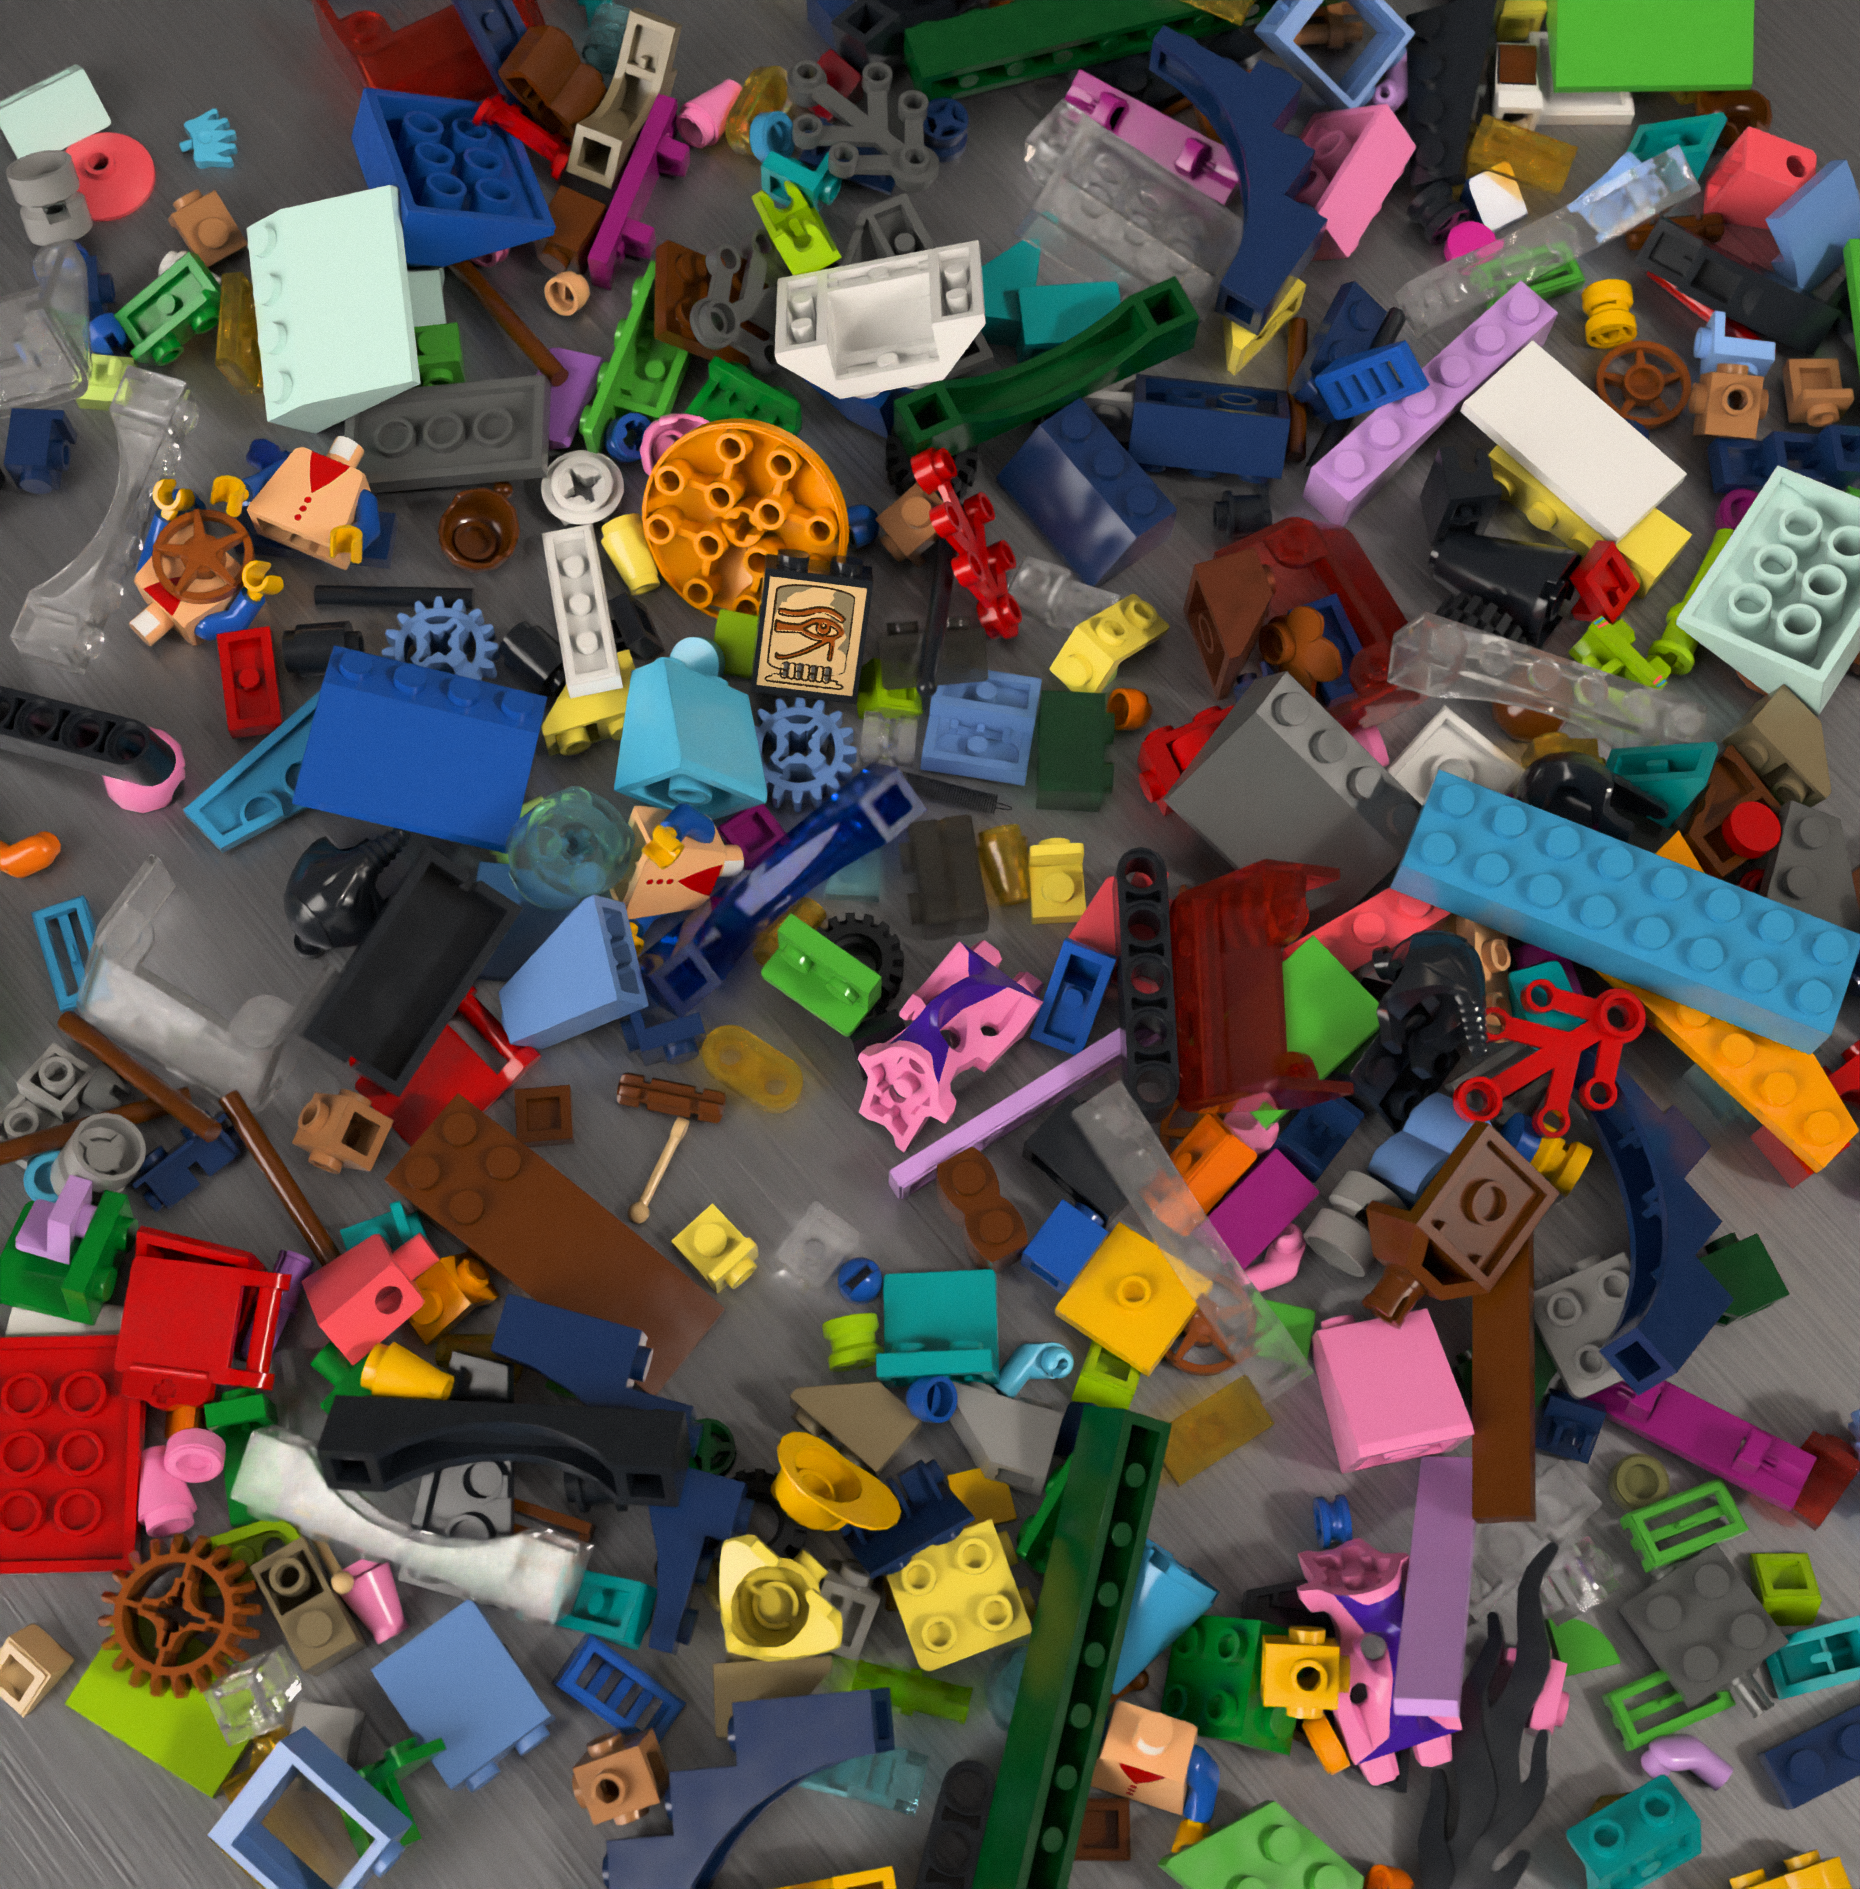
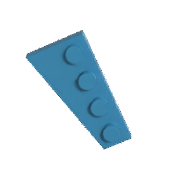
M320 691L183 809L188 819L222 853L308 809V807L292 804Z

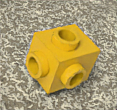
M1289 1627V1636L1263 1634L1261 1698L1263 1705L1287 1707L1286 1715L1303 1719L1322 1718L1323 1709L1338 1710V1694L1349 1693L1350 1656L1340 1655V1647L1336 1639L1325 1638L1326 1630L1323 1628ZM1310 1666L1315 1668L1314 1672L1308 1677L1297 1676V1673L1303 1667Z

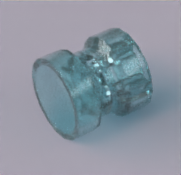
M604 3L596 7L591 21L593 32L587 35L581 53L587 64L602 73L611 75L615 73L629 16V8L614 3Z

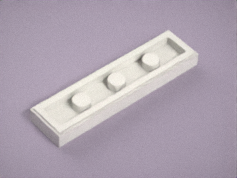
M593 523L542 533L570 699L623 688Z

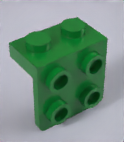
M109 1190L104 1191L85 1236L70 1265L20 1251L16 1248V1237L35 1201L27 1202L0 1256V1304L94 1326L104 1303L110 1299L114 1291L117 1273L124 1257L132 1249L136 1241L139 1225L138 1220L134 1219L128 1196Z
M1202 1615L1172 1643L1160 1713L1193 1724L1198 1728L1197 1737L1234 1742L1266 1752L1290 1756L1296 1718L1286 1715L1287 1707L1264 1706L1261 1698L1263 1634L1289 1636V1629L1261 1620ZM1305 1667L1299 1670L1297 1676L1303 1677Z

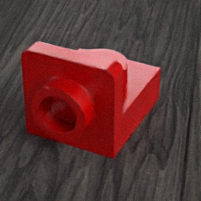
M1597 540L1569 577L1581 596L1571 609V613L1577 621L1593 622L1600 616H1603L1609 623H1613L1639 589L1640 584L1613 541Z

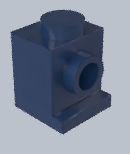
M11 409L4 466L18 489H24L35 494H46L52 490L60 489L62 471H67L70 466L71 452L69 444H76L77 434L65 411Z

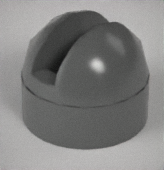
M102 1063L90 1079L83 1093L82 1102L100 1111L122 1106L124 1104L116 1099L115 1095L117 1092L129 1096L131 1094L130 1083L106 1064Z

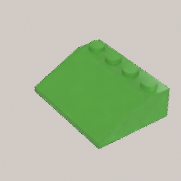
M1546 0V24L1554 93L1750 90L1753 85L1754 0Z

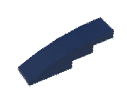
M1829 424L1819 434L1772 431L1762 441L1717 437L1707 446L1714 493H1729L1736 489H1749L1760 493L1777 466L1840 491L1846 490L1848 486L1860 489L1859 426Z

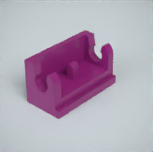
M1276 1148L1265 1154L1216 1203L1190 1234L1196 1240L1198 1239L1227 1269L1231 1270L1235 1267L1239 1272H1242L1320 1192Z

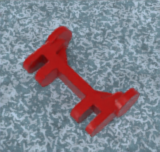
M500 92L492 99L487 97L477 110L472 123L478 127L484 122L488 125H499L551 161L549 167L553 171L550 177L558 181L567 169L572 144L568 147L563 143L565 137L558 132L551 135L522 115L523 108L516 103H513L511 106L504 102L506 96Z

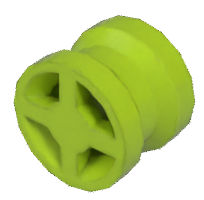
M852 1314L834 1318L822 1324L824 1338L830 1341L832 1353L828 1357L830 1371H854L876 1365V1354L884 1353L883 1347L878 1345L875 1339V1332L879 1328L877 1314Z

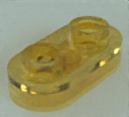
M780 66L757 67L748 76L727 116L725 125L727 142L737 155L755 156L751 149L749 132L753 119L759 113L781 111L786 115L788 114L792 102L787 96L788 73L784 68Z
M736 1025L720 1026L710 1032L704 1040L702 1058L708 1074L759 1109L773 1114L784 1113L796 1106L803 1094V1076L799 1066L792 1059L746 1029ZM734 1050L741 1055V1058L736 1064L726 1065L720 1060L721 1055L725 1051ZM778 1079L786 1084V1089L778 1095L770 1094L765 1087L771 1080Z

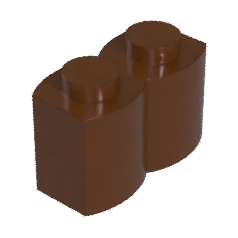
M551 25L529 27L498 70V74L505 86L519 101L530 109L532 116L540 127L551 135L558 132L565 137L564 144L573 142L577 123L588 118L597 110L608 91L599 71L591 65L581 62L578 53L573 47V41L570 36L562 29Z
M970 1147L938 1164L935 1188L939 1204L947 1217L954 1224L962 1228L963 1243L974 1265L979 1270L992 1269L995 1273H998L1020 1261L1028 1243L1026 1227L1017 1209L1000 1195L998 1177L989 1160L979 1150Z

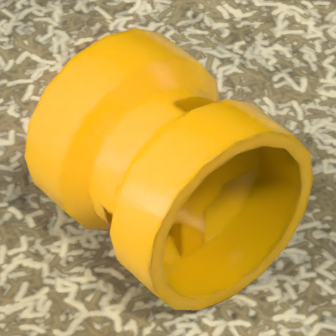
M1606 279L1588 285L1581 294L1583 311L1589 316L1585 324L1587 344L1594 348L1612 349L1634 340L1637 335L1635 316L1629 311L1634 303L1631 284L1620 279Z
M1543 1122L1544 1127H1545L1548 1131H1550V1132H1556V1131H1557L1556 1128H1554V1127L1548 1125L1547 1123ZM1560 1137L1550 1140L1542 1138L1530 1164L1541 1175L1548 1178V1181L1562 1196L1567 1197L1583 1173L1593 1149L1579 1141L1568 1145Z

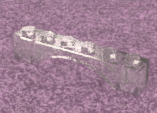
M1678 144L1631 168L1547 216L1486 246L1452 259L1405 283L1395 294V297L1418 340L1501 298L1520 280L1528 284L1684 205L1698 194L1701 188Z
M130 365L127 366L109 407L117 430L120 453L118 484L110 510L96 535L77 558L54 577L29 591L10 635L11 640L24 659L84 676L90 660H95L101 652L104 641L103 629L110 613H116L120 607L123 598L122 584L129 567L134 568L139 562L142 553L143 534L148 523L152 522L155 511L160 510L153 500L154 486L158 481L172 478L176 474L180 463L179 449L186 433L190 434L195 429L199 417V407L195 402L187 381Z
M1426 611L1393 635L1387 676L1388 683L1434 698L1490 701L1548 714L1575 724L1592 733L1612 749L1704 742L1708 706Z
M1121 1080L1113 1083L1069 1113L1257 1398L1267 1404L1314 1373V1370L1282 1322L1247 1276L1195 1199L1154 1130Z
M275 1424L252 1430L229 1497L248 1505L246 1512L249 1515L269 1522H279L282 1518L301 1525L299 1532L303 1536L316 1541L330 1543L337 1539L353 1545V1554L367 1561L386 1563L387 1559L397 1562L407 1566L406 1573L416 1580L430 1584H439L443 1580L462 1587L460 1594L473 1602L493 1605L495 1601L514 1607L516 1608V1617L534 1625L548 1626L550 1622L556 1623L572 1612L594 1547L593 1545L541 1525L513 1535L486 1539L450 1538L416 1529L387 1514L360 1491L327 1489L316 1452L319 1441Z

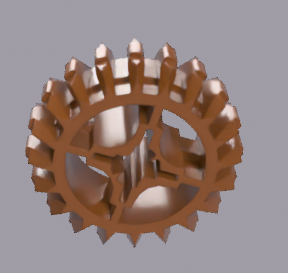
M176 1533L171 1540L170 1550L162 1539L155 1538L150 1541V1560L142 1552L132 1551L128 1555L129 1562L135 1570L132 1574L121 1569H115L112 1572L114 1581L123 1586L119 1593L103 1592L101 1600L115 1605L114 1614H104L98 1618L97 1622L99 1626L114 1628L115 1630L114 1635L105 1638L101 1642L102 1649L105 1651L122 1649V1652L114 1659L112 1668L116 1672H124L134 1666L129 1677V1685L134 1688H141L150 1680V1694L156 1697H163L171 1685L174 1697L185 1699L189 1697L192 1682L199 1693L206 1694L213 1690L211 1671L222 1681L231 1680L234 1677L232 1667L227 1662L229 1657L244 1663L249 1660L250 1653L239 1646L242 1637L251 1640L259 1639L261 1631L257 1628L246 1626L247 1616L257 1617L262 1615L264 1608L260 1604H246V1597L255 1594L260 1587L257 1581L254 1580L238 1583V1580L249 1569V1564L247 1561L239 1559L227 1566L233 1551L230 1546L220 1544L211 1552L212 1542L210 1537L198 1535L192 1546H190V1541L186 1534ZM185 1566L182 1578L175 1577L174 1584L167 1594L157 1599L144 1597L150 1586L159 1577L173 1569ZM205 1571L215 1580L222 1593L225 1610L224 1616L211 1612L206 1605L204 1596L206 1584L201 1582L203 1581ZM175 1606L182 1607L184 1610L191 1612V1616L203 1618L205 1623L189 1621L188 1625L179 1624L178 1621L171 1619V1615L159 1613L158 1608L173 1610ZM139 1615L150 1619L155 1625L157 1637L154 1647L159 1649L157 1659L147 1650L142 1641L138 1625ZM204 1632L219 1635L215 1643L204 1655L193 1662L177 1666L180 1653H187L191 1641L197 1635Z

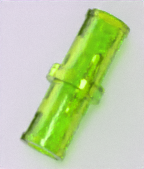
M859 1658L851 1691L890 1687L891 1705L901 1707L900 1714L912 1716L913 1711L965 1725L973 1687H964L922 1676L923 1670L911 1667L909 1673L866 1662L864 1659Z

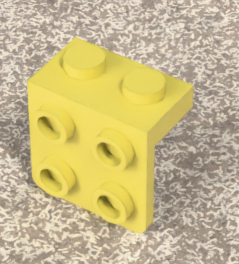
M992 1519L963 1529L958 1537L946 1544L931 1545L913 1555L910 1563L902 1570L886 1575L919 1667L924 1671L931 1672L1009 1642L1012 1645L1031 1636V1622H1034L1037 1609L1028 1586L1020 1589L1017 1588L1010 1570L1011 1566L1018 1564L1014 1547L1007 1530L997 1533Z

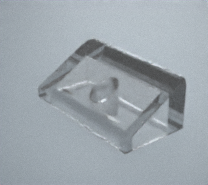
M324 1347L280 1350L271 1358L269 1373L276 1375L273 1391H270V1399L276 1404L285 1471L320 1466L316 1448L328 1418L320 1404L333 1391L335 1386L309 1364Z

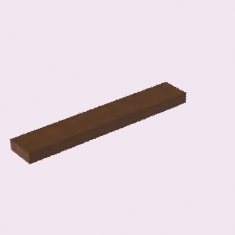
M1534 1230L1491 1291L1487 1294L1472 1296V1426L1474 1430V1435H1472V1519L1477 1524L1536 1522Z

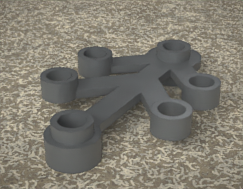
M802 60L790 69L787 75V96L789 100L797 106L806 108L820 104L846 125H823L822 121L812 114L800 115L793 121L792 140L799 148L814 149L818 146H832L829 150L828 169L834 176L848 178L854 174L891 175L896 185L902 190L921 192L929 188L939 174L940 163L938 156L934 151L924 146L923 122L926 120L928 112V98L924 93L917 90H908L899 97L898 117L904 122V144L888 132L887 94L892 87V70L888 65L881 62H873L866 65L863 69L862 88L867 94L868 115L827 84V76L818 63L811 60ZM878 78V79H882V81H875V80H872V79ZM908 106H915L918 109H910ZM810 130L813 133H804L802 131ZM856 147H874L883 155H859ZM838 159H847V160H849V161H848V162H840V161H838Z
M758 229L744 236L740 243L742 255L747 260L739 301L732 304L729 302L733 274L738 272L741 267V258L738 251L732 245L724 243L707 253L705 263L712 275L708 297L697 301L693 305L690 312V325L693 334L703 346L712 350H719L730 345L749 356L750 364L757 373L767 375L782 367L776 361L775 341H762L740 327V323L748 320L775 336L776 312L772 309L776 308L777 284L763 290L768 262L775 253V245L767 231ZM755 242L759 245L760 251L757 249ZM720 256L724 259L726 267L723 265ZM835 261L822 270L839 267V265ZM764 352L767 354L769 362L766 360Z

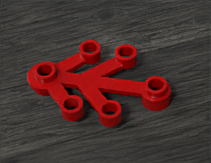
M930 447L912 456L911 468L921 489L928 495L939 491L944 503L930 509L929 517L936 533L941 538H945L959 554V556L954 557L951 561L952 569L958 582L963 587L968 588L979 600L976 604V611L984 631L993 640L1000 637L1008 640L1017 636L1018 623L1022 622V613L1015 598L1008 593L1006 572L1016 568V559L1010 545L1003 539L986 547L984 525L995 520V512L989 498L985 493L979 492L965 499L963 505L967 515L966 518L951 484V479L957 476V469L950 453L945 448L936 450Z
M1537 979L1526 984L1520 993V1001L1527 1012L1540 1015L1552 1009L1586 1020L1585 1023L1570 1032L1511 1017L1500 1007L1487 1008V1015L1496 1016L1501 1024V1029L1497 1035L1489 1032L1486 1033L1488 1036L1487 1042L1506 1039L1540 1049L1491 1079L1477 1076L1460 1083L1453 1094V1107L1457 1115L1469 1123H1474L1476 1120L1481 1122L1489 1121L1500 1112L1504 1097L1552 1069L1544 1106L1534 1113L1532 1127L1543 1139L1550 1140L1565 1135L1571 1124L1568 1107L1581 1051L1598 1041L1593 1078L1582 1083L1579 1089V1099L1581 1104L1590 1111H1602L1613 1106L1618 1096L1617 1087L1614 1083L1623 1044L1636 1039L1643 1031L1646 1022V1013L1642 1002L1635 994L1628 990L1620 988L1609 989L1599 994L1596 998H1591L1558 989L1552 982L1546 979ZM1534 987L1542 988L1546 992L1548 999L1544 1007L1538 1006L1532 1001L1531 992ZM1610 1008H1616L1622 1013L1623 1023L1620 1027H1614L1609 1023L1607 1013ZM1594 1084L1601 1085L1606 1091V1099L1602 1104L1594 1102L1591 1098L1590 1089ZM1470 1091L1479 1093L1483 1099V1106L1478 1112L1471 1110L1466 1104V1096ZM1547 1112H1553L1559 1118V1128L1556 1132H1550L1544 1127L1543 1117Z

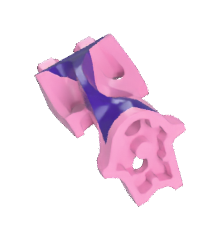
M985 940L979 941L970 948L959 941L932 975L911 995L901 1009L899 1016L905 1021L913 1020V1022L889 1041L867 1046L858 1057V1061L868 1077L859 1113L869 1121H875L884 1125L893 1135L895 1147L903 1153L916 1140L930 1116L944 1124L952 1117L956 1106V1099L950 1091L951 1081L959 1073L969 1070L972 1066L985 1073L1016 1041L1024 1038L1043 1004V1001L1038 998L1044 987L1043 982L1029 972H1019L1012 979L1000 971L998 967L1002 958L999 950ZM983 1026L991 1027L997 1035L992 1037L983 1035L981 1028ZM941 1030L949 1031L952 1048L941 1035Z
M1361 1538L1346 1541L1344 1544L1331 1550L1321 1552L1307 1550L1298 1553L1304 1577L1308 1581V1583L1297 1587L1299 1599L1310 1612L1328 1613L1334 1625L1336 1641L1340 1647V1655L1350 1656L1349 1693L1338 1694V1710H1333L1335 1734L1344 1751L1355 1765H1359L1363 1775L1370 1784L1375 1786L1394 1780L1400 1774L1394 1752L1413 1747L1415 1758L1421 1766L1434 1767L1451 1761V1733L1462 1730L1459 1717L1395 1715L1393 1696L1410 1556L1406 1552L1382 1553ZM1369 1635L1383 1638L1386 1644L1384 1655L1376 1659L1366 1657L1361 1651L1360 1645L1363 1638ZM1358 1682L1366 1685L1367 1697L1360 1704L1352 1703L1350 1699L1351 1688Z

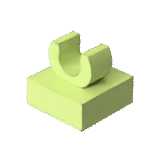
M84 353L74 397L79 408L130 413L139 373L137 362L132 357Z

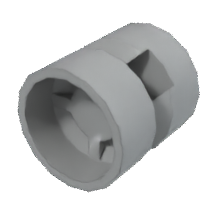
M60 150L35 152L17 159L6 169V176L14 199L17 203L23 205L20 209V216L27 236L33 244L40 246L65 244L81 238L91 230L93 220L85 196L77 191L80 187V181L70 154Z
M106 1112L91 1115L81 1121L51 1165L50 1180L54 1192L59 1197L69 1176L74 1175L92 1181V1205L98 1207L105 1190L122 1193L145 1160L146 1145L142 1133L133 1122L121 1115Z
M1348 1170L1329 1196L1332 1208H1322L1319 1210L1304 1232L1303 1238L1317 1255L1332 1266L1352 1276L1363 1277L1376 1260L1372 1251L1366 1214L1367 1206L1374 1200L1406 1211L1407 1208L1396 1194L1379 1181L1358 1171Z

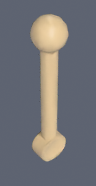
M679 1116L675 1121L670 1137L638 1202H634L628 1208L627 1215L633 1223H643L649 1217L648 1205L679 1142L687 1132L690 1124L689 1120Z
M302 1506L295 1515V1526L298 1529L307 1531L332 1576L330 1581L332 1590L337 1594H347L354 1586L353 1576L347 1571H342L317 1526L319 1520L318 1511L308 1506Z

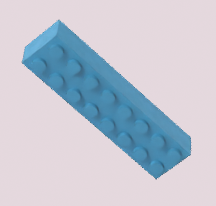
M1440 769L1425 797L1390 886V889L1808 1055L1812 1054L1832 1034L1860 950V934Z

